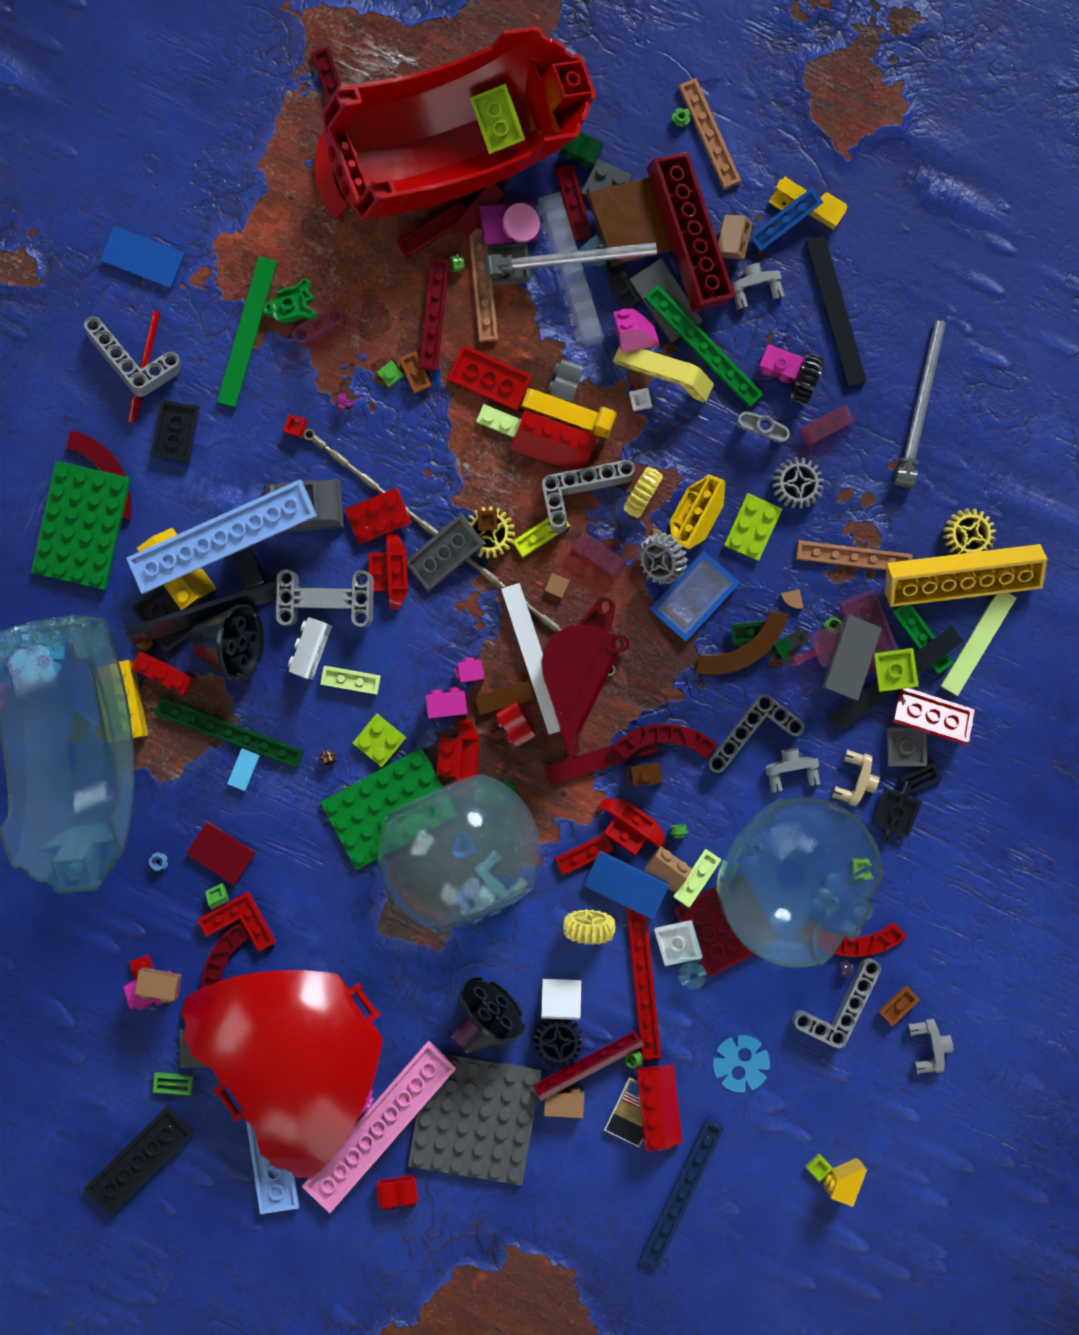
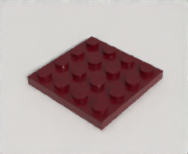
M742 873L698 894L690 908L682 903L673 907L680 922L692 920L702 954L700 961L708 977L777 942Z

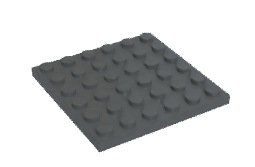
M442 1052L457 1068L417 1113L408 1166L522 1186L537 1101V1093L533 1085L540 1081L542 1069Z

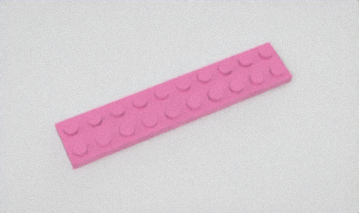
M428 1041L370 1107L368 1112L356 1123L333 1159L320 1172L309 1178L302 1188L331 1213L449 1078L457 1066Z

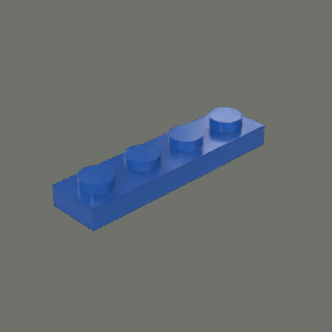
M811 187L750 235L751 239L759 250L762 251L822 205L823 201L813 187Z

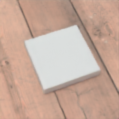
M692 920L654 929L665 966L702 958Z
M543 979L541 1018L580 1020L581 980Z

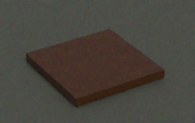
M649 177L590 191L586 194L605 248L656 243L657 255L673 251ZM654 255L612 259L609 261L612 267Z

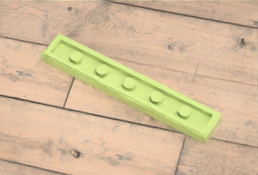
M1010 593L994 595L940 687L955 696L959 695L1015 602V596Z

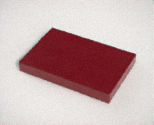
M207 821L186 854L235 885L256 852Z

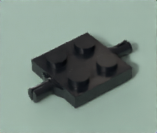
M905 780L901 791L887 787L884 788L871 823L881 826L885 830L882 842L889 844L892 833L909 836L922 804L921 800L908 794L913 784L912 782Z

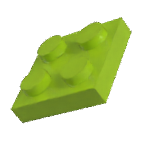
M913 648L874 653L879 692L919 686Z
M376 713L353 741V744L379 766L383 767L407 737Z

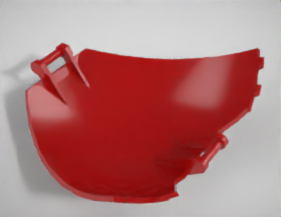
M279 970L245 974L224 979L195 991L185 998L184 1006L182 1007V1018H185L186 1029L183 1033L184 1042L188 1043L191 1057L194 1056L198 1061L214 1070L220 1085L212 1091L215 1095L218 1094L233 1116L232 1120L234 1122L244 1117L254 1128L260 1151L259 1154L270 1161L269 1165L276 1169L283 1168L293 1173L292 1176L298 1178L313 1177L333 1159L352 1132L368 1098L376 1074L383 1041L379 1031L372 1023L373 1020L381 1015L380 1011L374 1008L362 991L360 983L348 989L337 974L320 971ZM354 993L370 1014L367 1018L351 997ZM226 1087L243 1109L240 1112L224 1089Z

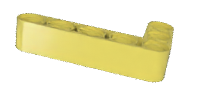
M619 345L613 359L614 363L622 367L681 385L690 396L701 402L707 401L714 386V383L699 367L645 349L621 352Z

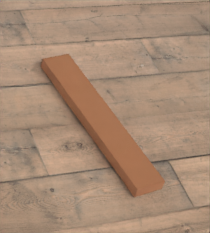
M694 78L678 86L679 91L690 112V116L723 191L740 184V176L697 79Z
M476 228L470 235L469 241L479 343L498 341L493 282L492 278L486 277L485 256L490 255L489 246H484L481 228Z
M798 540L796 560L886 571L887 563L912 560L913 554Z

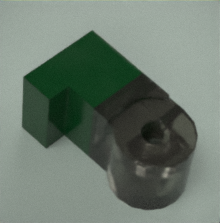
M804 630L794 631L776 642L772 648L781 662L790 658L789 651L808 643L809 635Z

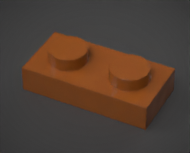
M416 351L399 358V362L414 394L432 387L425 370H418L419 356Z
M904 985L878 1012L891 1026H894L920 999L907 985Z

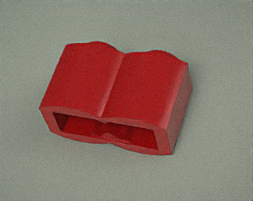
M517 701L496 713L497 718L495 720L498 726L506 730V739L510 744H514L515 747L536 736L535 729Z
M416 1175L383 1179L376 1183L379 1208L393 1210L397 1205L412 1207L419 1200Z

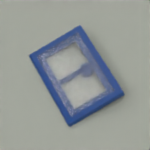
M703 550L684 571V574L665 591L649 610L687 642L735 590L740 582Z

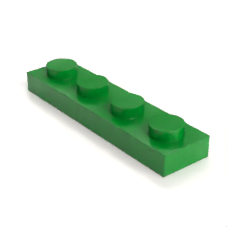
M912 605L899 606L892 611V614L918 649L935 638ZM946 654L932 664L931 667L936 674H939L954 662Z

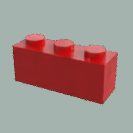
M141 651L131 669L182 695H188L196 679L164 661Z

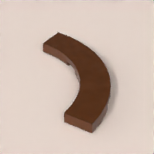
M769 610L767 618L758 634L745 645L729 653H700L696 673L708 675L725 674L740 670L756 662L776 643L782 634L789 615Z

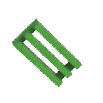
M155 1072L153 1093L191 1096L193 1094L194 1075ZM158 1078L188 1080V1082L158 1080ZM158 1085L188 1087V1090L158 1088Z

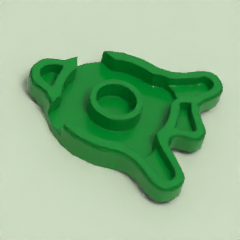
M304 278L297 285L276 292L277 296L274 300H270L263 307L265 315L281 323H292L299 319L314 320L317 316L316 311L308 306V304L314 302V297L309 292L311 288L310 280Z

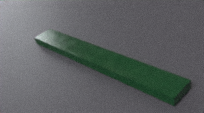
M162 696L154 715L294 768L299 767L305 751Z

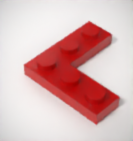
M249 891L197 920L207 937L240 918L258 952L277 942Z

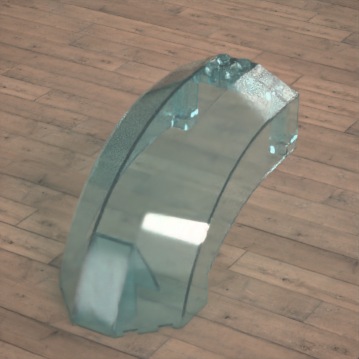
M71 615L35 620L0 631V739L4 755L8 791V817L0 827V838L10 865L17 869L21 867L29 872L28 875L41 883L44 881L53 886L52 890L59 894L97 890L125 850L132 816L134 747L126 688L106 619Z

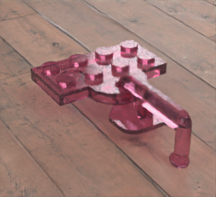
M875 589L838 602L844 619L846 615H852L882 628L874 653L898 650ZM843 622L835 630L827 627L813 633L811 636L813 649L788 658L786 664L788 666L801 665L804 661L817 657L822 667L829 668ZM874 654L867 674L876 671Z

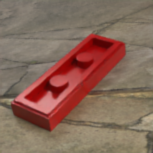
M602 834L554 859L564 876L596 860L600 851L608 854L614 851L609 838Z

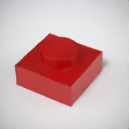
M289 414L282 432L286 435L302 439L309 421L305 418Z
M150 955L129 962L135 980H137L139 970L142 968L154 969Z

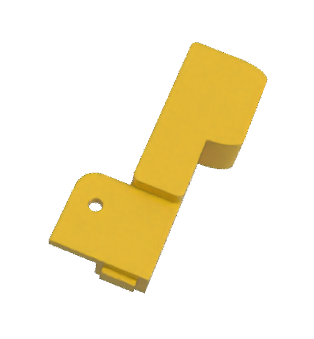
M784 176L776 185V191L768 203L782 211L807 190ZM825 193L820 198L823 204L809 215L834 230L843 217L847 205L833 195Z

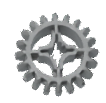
M795 457L793 463L788 459L786 465L780 464L781 470L776 469L775 473L778 476H774L772 480L778 483H774L772 488H778L774 495H781L778 498L779 502L783 499L786 500L784 506H787L790 502L791 509H794L796 504L799 509H802L804 503L808 508L810 502L813 504L816 502L815 497H821L818 491H822L824 487L819 484L823 483L824 479H818L822 472H815L818 466L816 465L812 468L811 460L805 464V458H802L799 463L798 458ZM794 469L793 479L783 482L786 472ZM800 469L806 471L811 479L803 477ZM797 479H799V482L804 483L799 488L797 485L792 484ZM813 485L809 496L803 498L804 487ZM785 488L792 489L795 493L796 498L790 496L786 492Z
M655 533L647 537L642 542L641 548L638 550L640 555L637 557L641 560L638 566H643L644 568L642 573L646 572L648 574L647 578H652L653 582H659V584H670L673 581H677L688 567L685 564L688 559L684 557L686 551H682L683 545L678 544V539L673 540L672 535H666V533Z

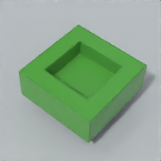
M392 360L377 372L389 388L404 377Z
M223 883L205 891L208 906L211 909L229 901L227 890Z

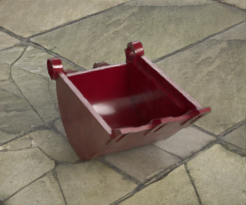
M605 597L596 601L578 625L567 626L555 633L546 644L541 659L543 679L570 758L580 752L578 736L619 652L626 651L630 646L628 637L611 632L616 604L612 599ZM605 601L610 604L607 612H604L601 608ZM623 638L626 640V643H627L625 648H624L625 643H624ZM617 639L621 641L620 648H617L616 646Z

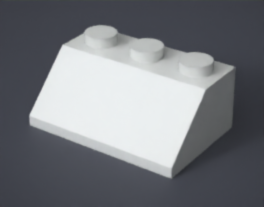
M309 617L307 621H303L301 626L302 636L296 640L294 649H296L294 657L291 656L288 662L289 672L313 680L332 625Z

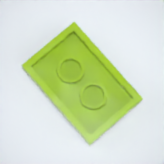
M506 84L470 98L490 155L526 141Z
M747 493L723 546L759 561L782 508Z

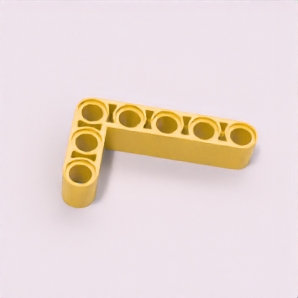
M527 388L521 404V408L607 439L610 436L617 414L615 411L600 407L599 412H595Z

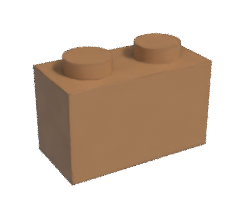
M724 216V221L720 227V238L717 241L723 258L745 259L753 224L747 216Z
M660 846L649 859L644 872L670 884L668 889L676 893L687 880L692 868L672 855L670 851Z
M142 968L138 973L135 994L140 995L142 999L150 1000L154 997L159 998L160 1002L171 1003L178 998L182 974Z
M569 1087V1090L562 1089L545 1099L544 1116L583 1118L584 1090H580L581 1088Z

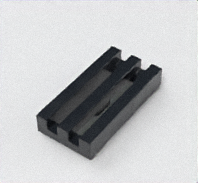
M935 762L899 777L903 787L906 779L933 768V771L909 782L915 784L934 774L936 778L910 789L908 794L943 780Z

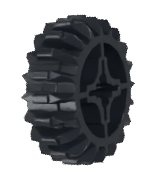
M807 353L804 356L789 396L790 400L796 404L805 406L811 399L824 363L823 358L819 357V355Z
M547 1019V1024L543 1020L540 1021L543 1028L536 1026L535 1030L540 1034H533V1038L537 1040L532 1043L533 1046H539L534 1050L535 1053L542 1052L538 1057L539 1060L546 1057L544 1062L546 1065L552 1061V1067H555L556 1062H559L560 1068L563 1067L564 1061L569 1066L570 1058L574 1062L577 1061L574 1054L579 1056L582 1054L577 1048H584V1044L580 1042L585 1040L584 1036H578L583 1032L582 1029L575 1030L578 1027V1023L575 1022L571 1025L572 1019H568L567 1022L565 1019H554V1021ZM560 1026L570 1030L573 1036L570 1037L569 1035L562 1034ZM554 1027V1034L551 1037H547V1039H543L544 1034ZM557 1032L559 1033L560 1040H564L563 1042L561 1041L560 1050L558 1049L557 1042H555ZM574 1042L572 1049L563 1055V1048ZM547 1045L548 1047L555 1048L557 1055L549 1053L544 1046Z

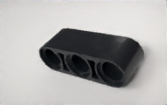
M252 546L232 554L246 590L266 584Z

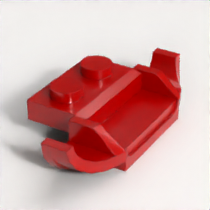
M387 534V552L368 553L369 573L374 579V592L389 591L390 610H400L408 592L407 551L398 534Z
M460 719L459 738H439L437 776L456 777L457 787L455 796L465 797L478 777L480 740L472 722Z
M603 799L597 808L611 814L610 817L613 818L603 832V835L633 856L637 854L644 841L647 843L651 842L656 846L657 850L660 846L663 847L665 845V837L662 829L657 824L658 822L627 800Z

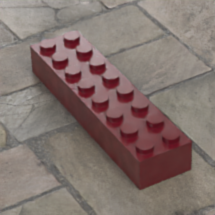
M689 152L654 158L646 169L692 312L725 305L735 295Z

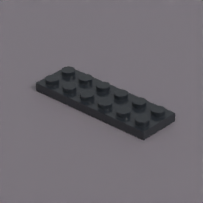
M167 1105L83 1189L111 1216L195 1133L194 1130Z

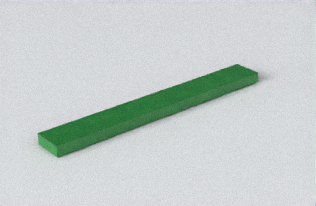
M258 257L217 402L237 408L264 314L263 307L267 303L277 269V261Z
M658 284L643 298L748 408L764 395Z

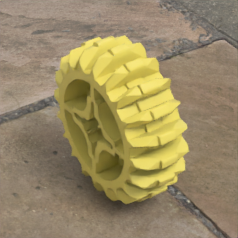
M646 468L625 503L624 511L632 517H640L661 482L662 474L656 469Z
M499 508L496 510L497 520L500 523H498V530L492 532L494 540L492 537L485 536L486 531H482L479 534L483 540L491 541L495 547L486 548L482 546L479 549V557H482L483 552H486L487 559H489L490 553H493V557L497 558L496 551L503 555V547L506 550L510 549L506 543H513L509 536H515V532H509V530L513 529L514 525H508L512 521L511 518L504 520L507 515L506 512H503L501 516L499 515ZM477 510L474 511L477 516L476 518L469 515V519L472 521L470 524L473 528L478 523ZM504 527L505 536L502 542L499 543L496 534Z
M969 508L965 509L964 513L960 510L957 511V515L953 514L951 516L952 521L948 520L946 522L949 527H945L943 530L948 533L943 536V539H949L945 546H952L949 552L952 553L956 550V554L988 551L987 548H992L993 545L989 541L996 540L995 537L991 536V534L996 533V530H991L990 528L994 525L993 522L989 524L987 522L990 517L983 518V511L977 515V509H973L970 512ZM962 520H973L969 527L959 525ZM979 526L982 528L983 536L978 532ZM971 530L972 534L970 535H973V537L968 538L966 532ZM956 533L961 537L960 543L957 541ZM970 542H978L980 544L977 549H966Z
M579 909L565 916L563 921L564 935H566V938L571 939V941L585 943V945H600L601 943H607V941L612 940L614 937L615 922L612 916L607 915V913Z

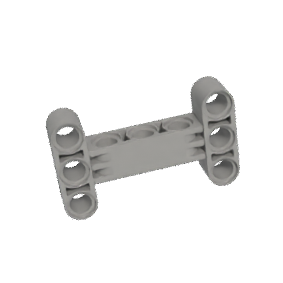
M282 570L277 576L276 619L281 625L293 626L298 621V608L352 609L351 618L353 624L359 627H368L373 621V576L365 571H357L353 575L352 589L299 588V576L297 573L290 570ZM290 574L292 577L291 582L286 584L285 577ZM362 575L367 577V582L364 585H361L359 582ZM287 593H290L291 600L286 603L284 597ZM362 594H365L367 598L364 604L359 602V597ZM289 612L291 618L288 622H285L284 615ZM364 613L366 621L361 624L358 618L360 614Z

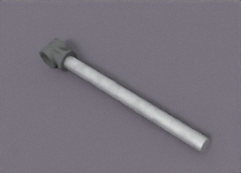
M656 243L522 258H513L512 255L504 257L500 254L485 256L486 277L501 278L505 276V273L511 275L514 274V270L657 255Z
M943 321L934 322L905 455L899 460L901 464L896 469L893 485L913 489L916 483L918 471L915 468L918 466L919 461L915 459L946 323Z

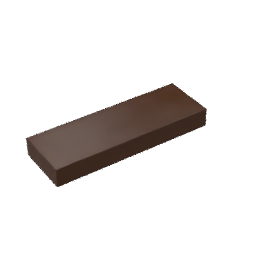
M530 681L475 696L480 715L503 709L515 701L523 703L535 699Z

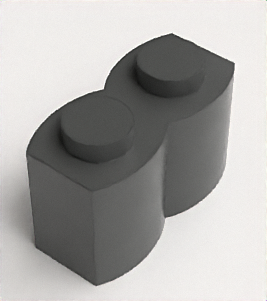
M563 359L560 364L557 363L554 370L556 375L555 381H551L548 392L551 393L550 395L573 403L584 366Z

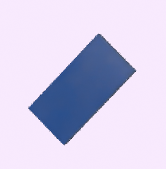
M114 225L100 261L172 289L186 254Z
M600 851L584 886L654 920L670 884Z

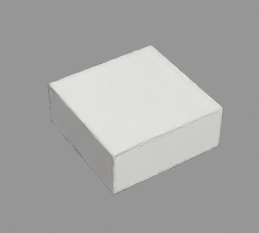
M648 388L629 392L633 412L652 408Z

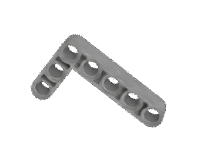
M89 317L85 320L84 327L90 341L136 396L143 397L180 373V359L174 352H167L140 369L99 318ZM127 369H132L130 372H124ZM153 373H160L157 376L152 375ZM138 383H144L142 386H136Z
M624 460L546 476L542 481V487L551 530L555 533H562L567 528L563 495L629 483L635 477L634 464L631 461ZM628 469L631 473L623 474L621 471ZM611 473L612 476L610 478L603 477V474ZM590 476L593 478V480L587 482L584 480V478ZM568 480H573L575 482L573 485L565 484V482ZM548 484L556 485L553 489H548L546 486ZM553 501H557L560 503L557 507H552L550 505V503ZM556 519L563 520V523L560 525H556L553 522Z
M865 958L860 962L831 1024L802 1010H798L793 1014V1024L800 1031L833 1047H844L880 974L881 967L879 963L872 958ZM873 963L874 970L867 972L866 966ZM866 981V987L859 990L858 983ZM853 998H857V1005L854 1007H850V1000ZM801 1016H805L807 1019L803 1025H799L797 1022ZM849 1016V1022L841 1024L842 1017ZM818 1025L824 1026V1030L821 1033H815V1028ZM836 1033H840L841 1039L834 1042L833 1036Z

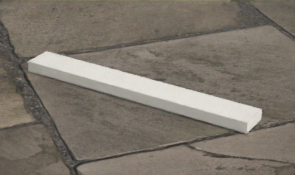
M517 583L502 588L501 590L548 733L550 735L559 732L560 726L543 679L541 666L543 652L521 585Z

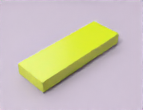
M549 518L515 539L513 544L522 558H524L560 533H555L551 530ZM556 519L553 523L560 525L563 523V520Z

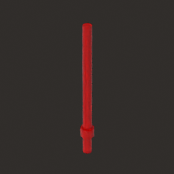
M153 311L140 369L147 366L150 361L160 318V312ZM138 383L136 386H142L144 383ZM135 394L133 399H130L129 404L131 408L128 422L135 423L138 409H141L142 401H140L141 397Z

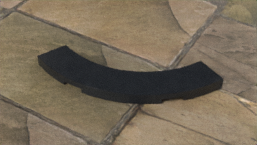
M606 260L609 285L617 303L622 309H632L640 302V299L635 294L628 280L626 263L611 267L610 261Z

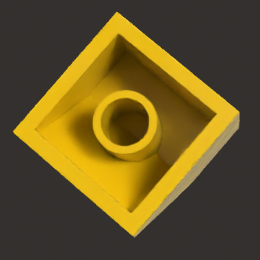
M859 1159L850 1160L833 1168L825 1176L824 1188L831 1199L853 1207L867 1169Z

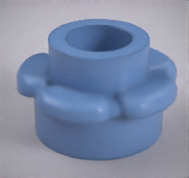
M156 852L149 859V865L154 871L164 870L168 865V858L165 854Z

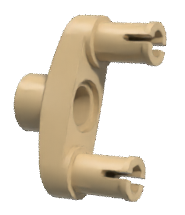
M847 749L846 755L853 758L845 756L844 762L859 765L861 771L855 790L849 791L835 786L834 791L841 793V795L833 793L832 798L848 802V805L856 807L865 791L875 793L880 777L870 774L872 767L871 755L865 753L862 755Z

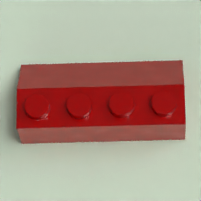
M524 410L520 415L510 450L572 471L585 468L597 436Z
M674 1064L635 1068L644 1148L646 1151L662 1150L682 1143Z

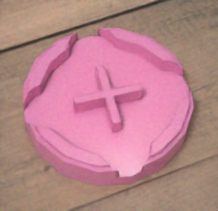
M516 203L510 206L504 213L502 225L503 230L510 239L512 238L516 242L522 243L528 242L539 232L540 220L536 210L530 205Z

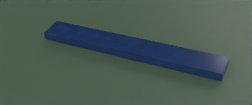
M706 1118L640 1256L641 1261L658 1269L724 1130L723 1126Z

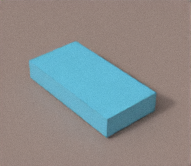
M242 748L227 784L246 791L260 755Z

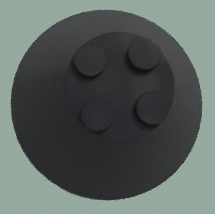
M246 604L233 606L202 621L191 630L193 656L198 657L231 681H247L257 671L258 668L255 666L258 659H262L264 651V629L261 618L258 614L254 613L253 607Z
M481 976L469 977L461 985L451 1026L448 1031L449 1036L461 1046V1049L466 1054L514 1042L523 1035L525 1030V1023L522 1024L521 1020L523 1014L515 999L498 983L482 980L483 977Z

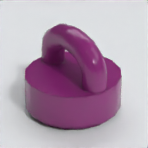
M346 393L338 395V412H345V407L355 406L353 400L346 399Z

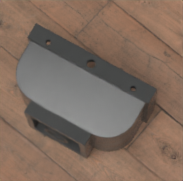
M341 480L303 481L317 517L281 533L344 528ZM293 482L263 485L264 495Z

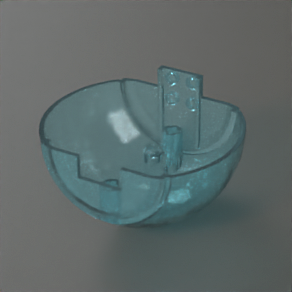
M486 774L468 776L400 805L385 816L386 821L382 824L377 846L380 877L387 894L396 907L421 927L428 930L432 929V932L437 933L449 931L470 922L474 924L481 921L486 915L490 917L499 913L502 908L524 898L534 889L533 885L536 883L541 864V841L537 825L524 801L511 788L495 778L487 777ZM433 807L435 808V813L431 812V809H433ZM470 900H473L475 905L474 903L471 905Z
M795 797L771 802L756 813L743 827L722 862L717 878V891L723 914L730 928L747 948L761 958L778 965L810 967L816 966L818 963L822 965L828 961L845 936L853 940L854 937L859 935L861 926L872 915L874 906L868 900L880 884L884 870L881 868L882 860L876 842L866 826L855 815L845 808L826 800Z

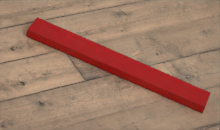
M626 907L639 1035L644 1045L641 1047V1054L643 1060L662 1058L647 917Z

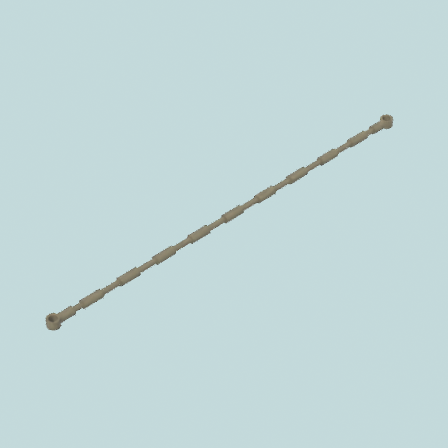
M312 429L305 430L304 438L307 441H312L322 450H326L333 459L342 466L349 468L374 491L377 490L380 494L386 492L373 479L349 463L350 461L336 450L329 448L327 443L316 436ZM312 432L313 437L307 438V433ZM406 506L409 516L419 523L421 528L433 537L439 532L425 520L417 517ZM470 557L466 560L494 585L497 584L500 588L507 587L499 581L498 577L485 567H481ZM526 600L528 609L539 617L541 622L554 632L562 630L558 624L545 614H541L528 604L529 602ZM612 666L613 672L611 674H608V676H611L615 673L614 666Z

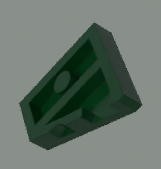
M765 620L731 623L732 643L743 646L751 641L758 634ZM772 648L765 654L767 657H772Z

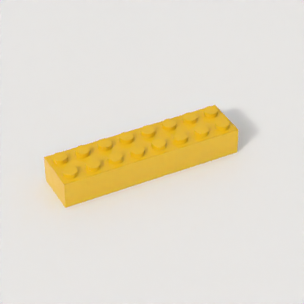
M1038 544L887 563L885 594L890 607L1042 589L1047 557L1041 545Z

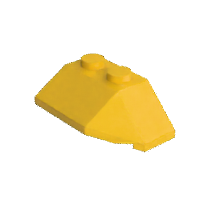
M708 474L686 489L669 521L673 540L678 539L679 545L682 544L684 548L690 549L707 538L724 506V480Z

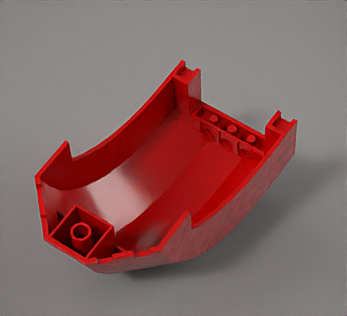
M534 26L504 30L493 45L429 70L393 79L338 87L322 111L329 159L342 194L360 219L366 221L416 211L460 198L498 183L538 163L579 135L581 125L585 121L589 107L596 96L583 58L578 54H571L565 49V45L554 38H548L542 34L543 30ZM506 84L526 141L490 155L470 98Z

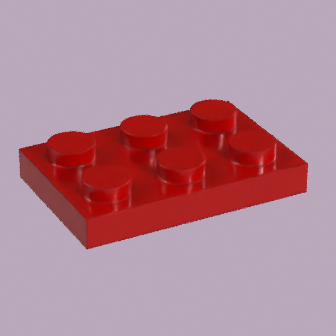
M397 487L344 509L359 545L412 524Z

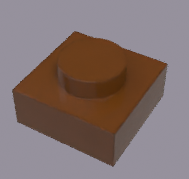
M497 510L477 511L479 531L498 530Z

